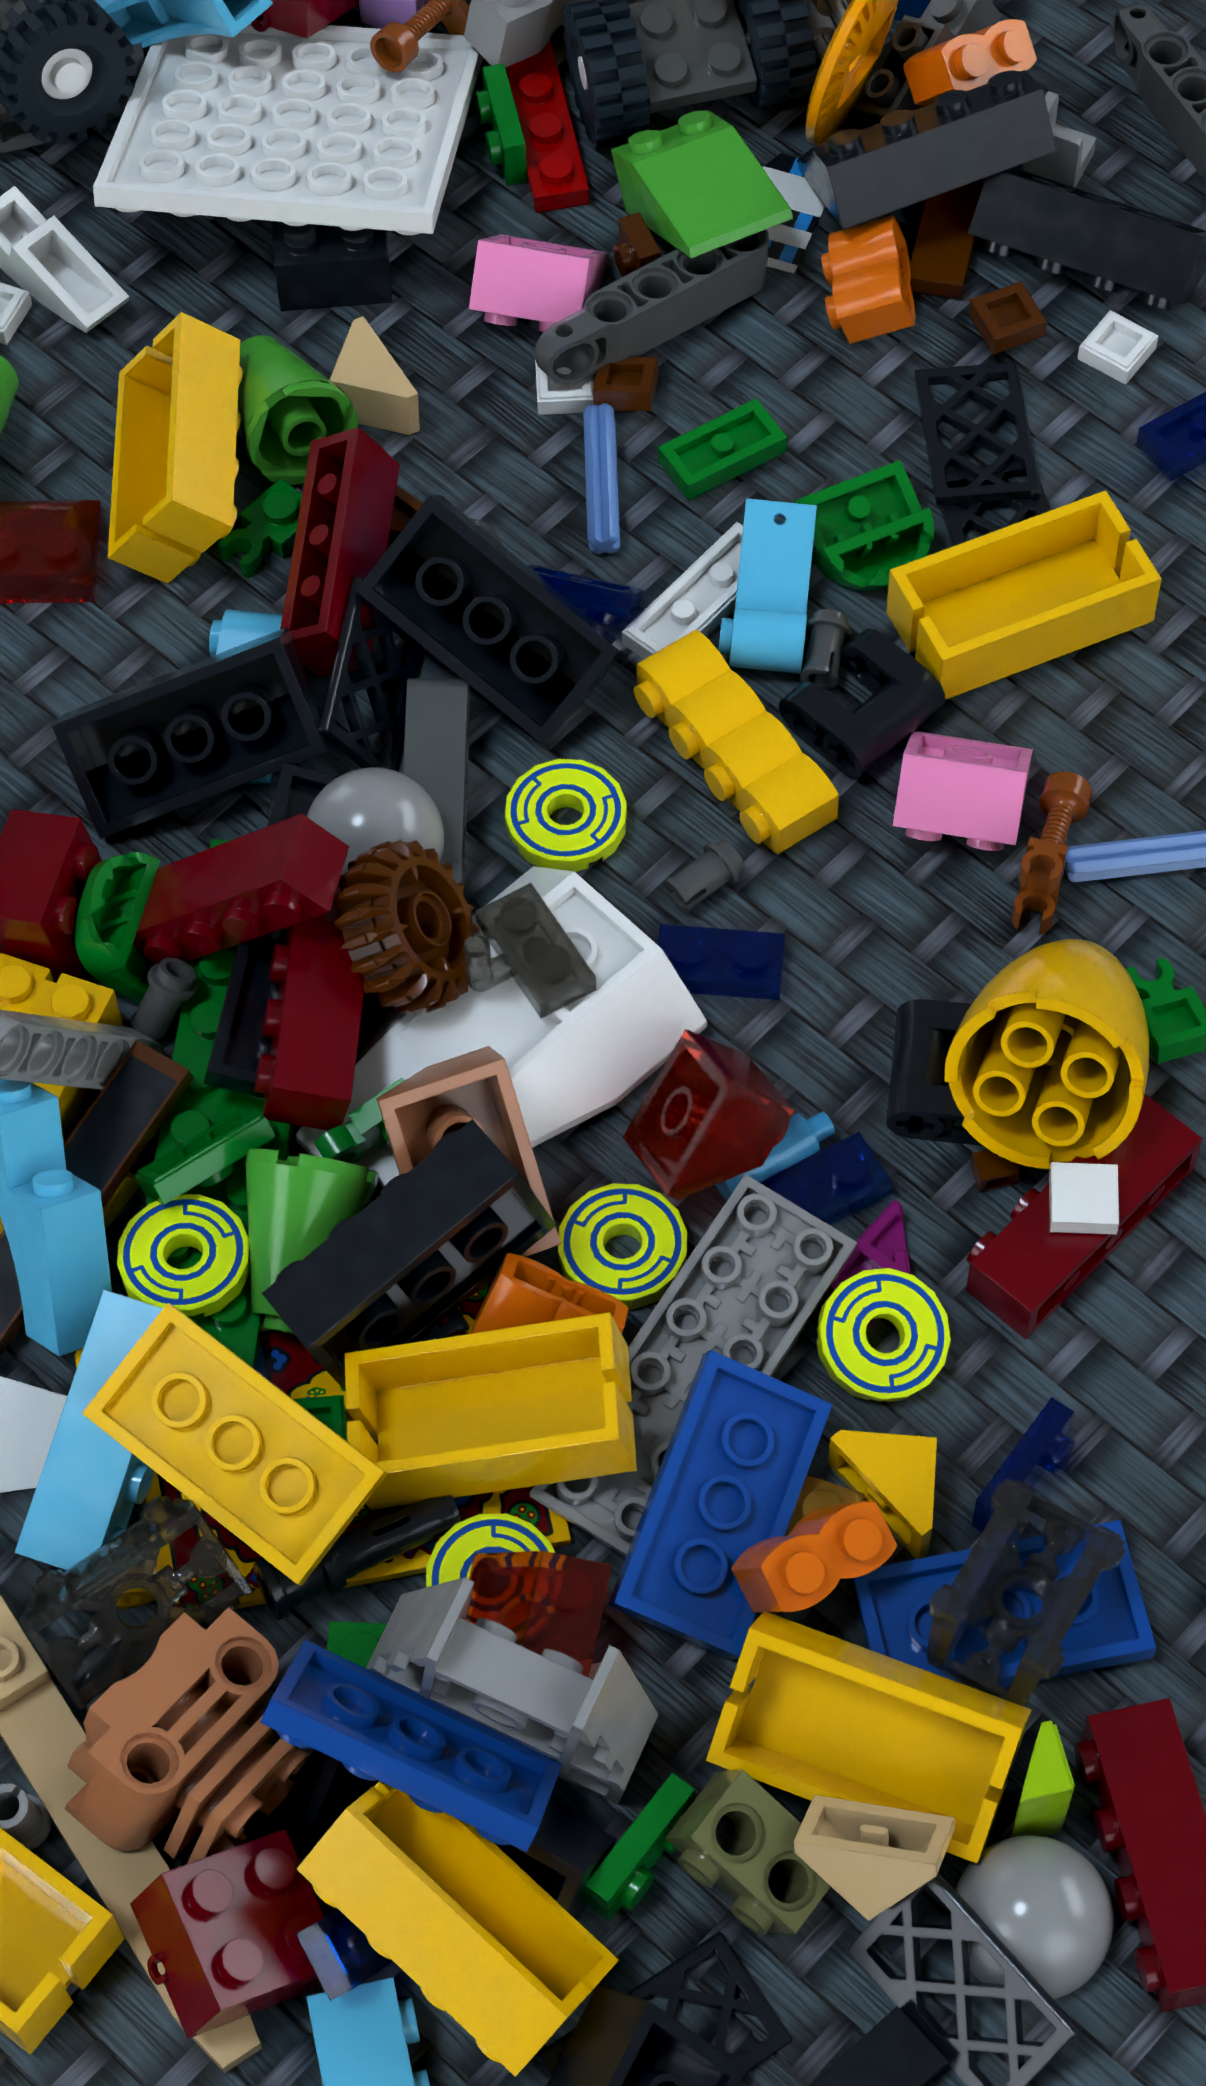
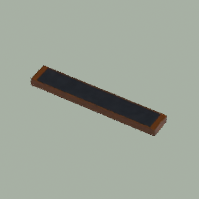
M138 1040L64 1143L66 1170L101 1191L102 1209L106 1206L194 1079L189 1069ZM5 1229L0 1234V1356L24 1323L19 1283Z

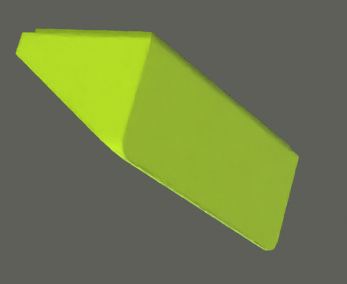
M1052 1720L1041 1723L1020 1796L1011 1837L1023 1835L1048 1836L1060 1833L1063 1827L1075 1784L1057 1725L1053 1724Z

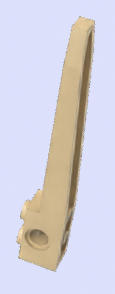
M0 1595V1737L36 1796L44 1805L52 1822L103 1905L114 1915L127 1944L172 2017L183 2029L165 1985H156L149 1975L147 1961L152 1954L130 1905L161 1873L170 1869L153 1841L141 1849L131 1851L113 1849L100 1841L65 1810L66 1804L86 1784L67 1767L72 1752L82 1742L86 1741V1734L52 1681L47 1668ZM161 1962L158 1963L159 1973L161 1975L165 1974L164 1965ZM250 2015L192 2037L196 2044L224 2073H227L262 2049Z

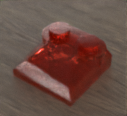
M100 500L0 501V604L95 602L102 509Z

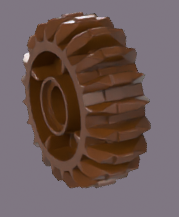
M401 840L394 843L388 841L370 848L369 851L359 854L357 859L348 862V872L341 875L339 879V887L342 892L333 899L335 906L341 912V917L334 922V925L343 933L345 943L340 949L348 951L352 959L350 972L361 974L365 993H377L378 1001L382 1007L393 1006L399 1014L408 1012L414 1014L422 1011L429 1013L446 1006V1003L454 1001L459 995L468 992V982L477 976V968L472 960V956L481 952L474 942V937L481 931L472 922L470 911L474 906L467 904L463 895L465 884L455 882L452 877L451 864L440 863L435 849H423L417 840L407 843Z

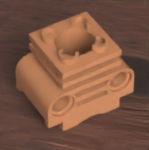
M229 1607L207 1630L202 1628L184 1612L160 1636L155 1651L145 1665L129 1677L113 1683L89 1707L84 1720L86 1741L82 1742L72 1752L67 1765L86 1784L66 1804L65 1810L100 1841L113 1849L123 1851L143 1848L153 1841L179 1813L163 1850L175 1859L202 1830L187 1864L242 1845L247 1839V1836L242 1833L245 1829L243 1826L258 1810L269 1816L278 1808L295 1786V1782L289 1776L292 1773L296 1775L310 1755L303 1748L293 1746L282 1738L274 1745L278 1736L276 1730L260 1723L263 1715L256 1722L278 1674L279 1661L273 1646L264 1636Z

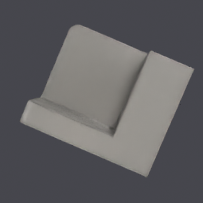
M1048 91L1045 101L1057 151L1023 163V171L1076 187L1095 153L1097 138L1056 124L1059 94Z

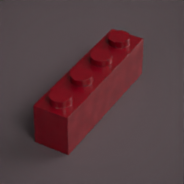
M359 427L311 441L280 630L288 627L302 664L319 678L331 675L353 578L361 577L365 579L386 552L400 464ZM362 603L359 619L364 632L375 627L369 608ZM373 638L366 640L370 654L372 650ZM353 646L347 668L348 672L359 669Z
M301 813L157 869L133 945L142 950L145 958L154 964L160 963L162 959L168 957L189 962L329 913L349 846Z
M339 883L336 889L335 896L342 892L339 887ZM334 901L329 913L283 928L287 930L285 945L275 944L270 965L269 981L280 983L278 999L268 998L261 1036L272 1038L270 1055L261 1053L254 1083V1092L265 1094L262 1116L266 1117L267 1120L325 1131L343 1124L351 1103L364 995L363 977L360 973L350 972L352 959L348 951L340 949L345 941L342 931L334 925V922L341 917V912L335 906Z
M1144 1093L1138 1119L1127 1138L1116 1149L1099 1160L1094 1155L1089 1158L1076 1156L1071 1162H1060L1118 1165L1119 1226L1117 1234L1050 1232L1049 1184L1041 1192L1033 1188L1015 1205L1010 1214L1012 1221L998 1235L992 1231L987 1232L971 1249L967 1257V1262L970 1266L966 1291L1026 1340L1195 1169L1203 1138Z
M1166 1698L1089 1715L1086 1719L1081 1741L1074 1744L1075 1759L1084 1785L1094 1783L1101 1809L1094 1810L1095 1828L1104 1853L1114 1851L1121 1877L1114 1879L1115 1896L1124 1922L1134 1920L1142 1947L1134 1950V1957L1143 1990L1146 1993L1155 1991L1161 2012L1205 2003L1206 1813L1171 1700Z

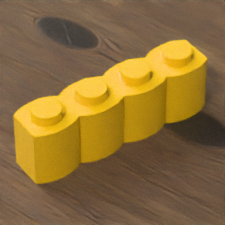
M694 630L636 664L637 686L634 687V695L640 708L648 717L654 718L657 716L660 721L669 727L670 740L684 759L692 758L705 769L704 778L714 796L720 801L727 799L736 809L741 811L739 814L741 824L755 843L760 844L764 842L773 852L780 854L838 818L839 794L830 779L809 756L802 753L797 742L785 726L775 716L766 711L751 687L737 673L730 669L721 653L705 635L698 630Z

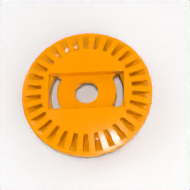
M852 0L827 47L812 88L806 116L805 135L808 144L816 147L826 143L827 139L836 133L847 119L879 59L899 0Z

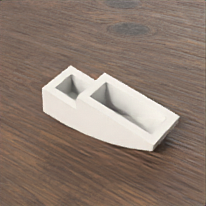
M15 186L0 196V268L20 287L29 291L30 295L68 323L87 333L129 301V295L54 215L46 220Z

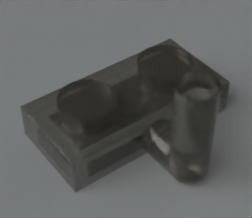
M532 883L476 910L477 925L484 936L473 935L464 943L467 982L472 990L484 992L513 977L540 1019L597 990L596 976ZM490 944L498 955L492 959L490 952Z

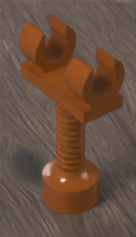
M427 0L428 3L406 23L391 22L386 24L371 38L370 49L374 59L385 70L398 73L403 71L418 56V41L440 21L443 22L450 34L464 35L471 0L467 3L465 0Z
M1066 771L1055 772L1045 780L1039 804L1047 819L1041 839L1029 838L1026 853L1021 861L1019 872L1020 889L1019 894L1014 900L1011 918L1012 924L1017 930L1022 913L1028 910H1034L1042 914L1038 935L1046 933L1052 926L1068 846L1064 845L1071 823L1079 822L1086 816L1093 795L1090 783L1078 774Z

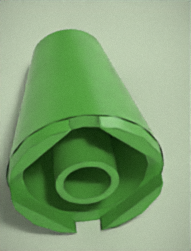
M267 335L253 336L240 344L239 363L243 369V376L238 387V411L241 414V426L247 454L256 468L270 481L277 482L279 479H282L289 485L303 484L311 441L357 428L359 418L351 400L338 386L275 338Z
M252 1148L247 1151L245 1162L252 1313L265 1316L263 1329L294 1334L262 1293L275 1283L277 1276L286 1266L295 1261L303 1260L327 1240L330 1232L338 1223L346 1218L356 1216L369 1205L377 1186L379 1173L377 1171H368L369 1168L301 1153H299V1157L287 1156V1160L278 1159L279 1150Z

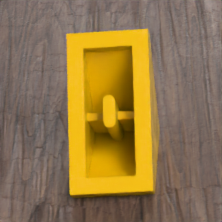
M849 1430L838 1431L830 1438L828 1466L850 1489L865 1493L864 1501H876L891 1533L915 1559L923 1558L929 1551L933 1526L937 1437Z

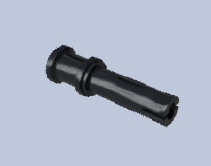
M451 1495L418 1501L341 1535L303 1585H297L265 1559L255 1562L253 1568L258 1586L272 1615L276 1620H281L288 1617L289 1608L324 1592L330 1596L337 1595L342 1592V1588L347 1586V1579L443 1536L455 1524L462 1521L460 1512Z

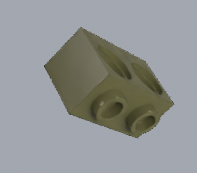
M743 1769L716 1771L665 1838L682 1853L678 1859L680 1866L699 1883L710 1888L716 1884L734 1901L730 1907L734 1916L749 1929L760 1935H765L767 1932L796 1934L831 1887L794 1853V1839L802 1823ZM723 1815H726L732 1821L735 1828V1840L727 1852L720 1848L716 1840V1826ZM776 1863L782 1866L787 1877L785 1892L778 1900L772 1895L768 1885L770 1870Z

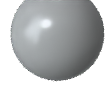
M377 767L352 770L327 784L309 808L307 814L309 819L349 846L341 875L348 872V862L357 859L359 854L388 841L394 843L401 840L407 843L417 840L423 849L434 848L438 854L439 862L441 861L444 848V829L440 812L427 791L405 774Z
M1037 1835L1016 1836L999 1841L983 1850L978 1863L970 1862L956 1885L955 1891L1053 1999L1068 1995L1084 1985L1097 1972L1108 1953L1114 1928L1113 1907L1108 1888L1095 1866L1083 1854L1066 1843ZM968 1941L970 1972L980 1982L1004 1984V1972L1000 1965L979 1942Z

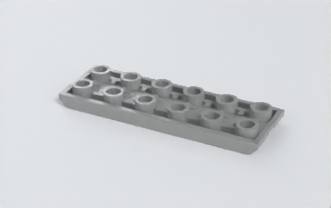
M745 1174L628 1347L632 1402H627L633 1413L637 1471L537 1485L533 1487L529 1496L626 1557L703 1354L713 1350L773 1377L848 1262L857 1242Z

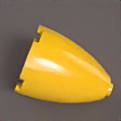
M1065 939L1038 946L1013 960L983 988L967 1010L952 1040L945 1063V1082H949L953 1099L964 1116L963 1127L980 1144L998 1156L1017 1164L1039 1169H1050L1051 1162H1071L1076 1156L1089 1158L1095 1155L1099 1160L1116 1149L1127 1138L1138 1119L1143 1103L1149 1072V1034L1145 1010L1136 986L1128 971L1111 952L1096 943L1082 939Z

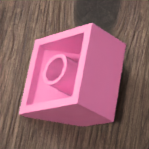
M503 234L480 239L477 244L469 309L485 312L484 321L498 325L517 326L518 318L540 321L539 331L544 332L556 322L583 309L587 297L601 288L608 265L609 252Z
M913 731L903 753L892 826L906 828L905 835L924 841H940L943 834L967 838L966 844L968 846L981 850L1000 851L1003 850L1004 844L1016 845L1033 749Z

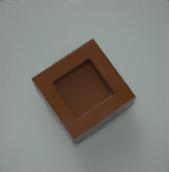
M640 212L619 218V243L613 245V254L622 277L661 257V251Z
M1022 281L970 299L969 315L993 355L1045 337L1047 321Z
M628 357L599 368L593 387L594 405L599 406L607 403L614 410L625 413L651 411L659 378L658 357Z

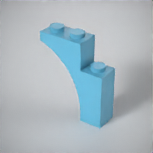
M94 0L123 30L125 37L132 45L142 43V48L170 39L198 34H215L234 38L273 4L271 0Z
M0 1079V1217L15 1264L23 1307L25 1331L28 1337L57 1356H62L84 1348L103 1290L112 1292L101 1191L66 1170L58 1097L32 1082Z

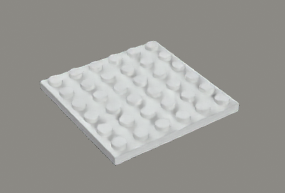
M250 23L234 38L215 34H198L153 44L147 53L134 85L132 96L129 97L93 185L95 207L115 208L126 213L140 210L167 212L178 217H191L194 215L227 217L237 222L254 219L278 221L290 226H303L307 224L339 226L349 231L365 228L396 231L402 235L433 234L483 57L464 38V35L427 33L418 41V56L403 71L393 73L385 70L377 63L370 49L371 38L381 29L327 25L308 39L271 27L264 32H258Z

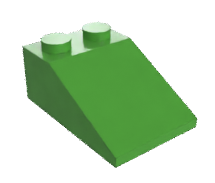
M694 111L685 114L679 118L677 125L661 131L645 130L635 133L628 138L627 144L611 150L625 211L630 215L640 212L649 229L690 258L793 219L791 207L734 126L712 112Z

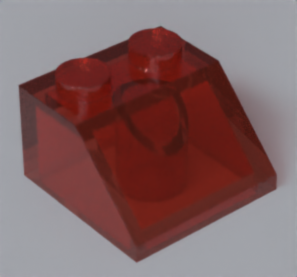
M685 1029L623 1135V1139L664 1193L671 1198L679 1200L762 1166L773 1147L785 1136L789 1120L795 1110L747 1054Z
M547 1551L475 1553L469 1580L475 1583L466 1621L476 1624L478 1618H485L497 1622L517 1635L515 1644L539 1655H542L544 1649L561 1652L578 1661L584 1667L581 1674L590 1678L612 1565Z

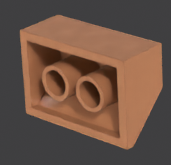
M490 1046L427 1066L376 1098L399 1174L408 1173L432 1153L434 1146L443 1136L452 1131L460 1130L473 1119L521 1174L554 1221L506 1060ZM556 1226L521 1256L526 1257L561 1245Z

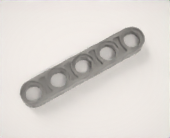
M0 1010V1079L102 1090L137 1040L161 1054L162 1047L159 1042L129 1027Z

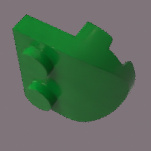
M901 460L793 502L817 505L812 558L817 568L827 579L847 589L874 591L888 588L890 569L926 557L930 543L934 538V521L930 507L922 510Z
M131 852L98 862L92 868L78 907L75 924V946L78 957L88 973L135 1004L140 1005L150 985L147 974L155 964L146 959L143 951L135 947L133 942L160 860L146 853Z

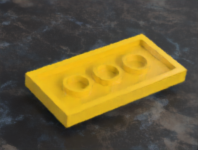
M170 1303L165 1305L82 1412L84 1416L297 1585L304 1584L388 1474Z

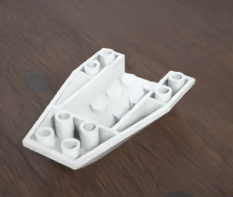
M533 866L471 917L473 924L480 928L481 931L474 937V942L481 952L472 956V960L477 968V976L468 982V992L459 995L456 1000L446 1003L445 1007L429 1013L422 1011L414 1014L410 1012L399 1014L392 1006L356 1055L351 1103L342 1125L351 1120L348 1113L403 1077L406 1080L427 1066L490 1046L506 1060L533 1148L615 1106L707 1028V1020L663 949L575 871ZM302 1126L295 1135L296 1142L310 1155L322 1157L314 1141L327 1131ZM374 1145L354 1163L369 1168L368 1171H377L384 1186L391 1179L400 1175L391 1146L388 1145L382 1149ZM374 1193L369 1204L376 1199Z

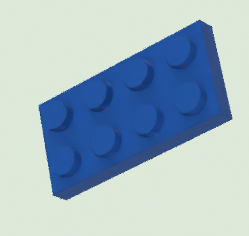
M713 1350L704 1353L607 1606L728 1659L734 1660L739 1658L748 1629L752 1625L756 1613L752 1612L731 1568L739 1556L752 1545L767 1538L785 1536L833 1404Z
M1121 1520L883 1565L866 1575L851 1578V1585L867 1649L980 1691L1154 1658L1157 1649Z
M306 1639L273 1694L260 1722L276 1730L284 1741L293 1746L305 1749L313 1748L342 1762L350 1773L359 1778L370 1781L379 1780L408 1794L416 1805L434 1813L445 1812L474 1826L477 1832L485 1839L499 1845L511 1844L525 1852L528 1851L539 1829L562 1767L561 1763Z

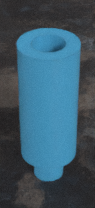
M824 1111L807 1120L801 1114L796 1113L709 1159L707 1167L710 1176L725 1200H728L745 1174L764 1184L819 1155V1142L835 1134L833 1123Z

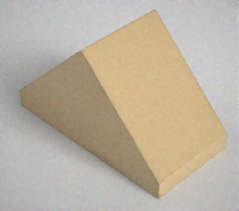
M362 316L353 320L330 381L343 390L351 400L359 418L358 424L406 435H412L420 431L417 391L365 317Z
M814 1795L794 1839V1853L869 1921L937 1876L955 1830V1817Z

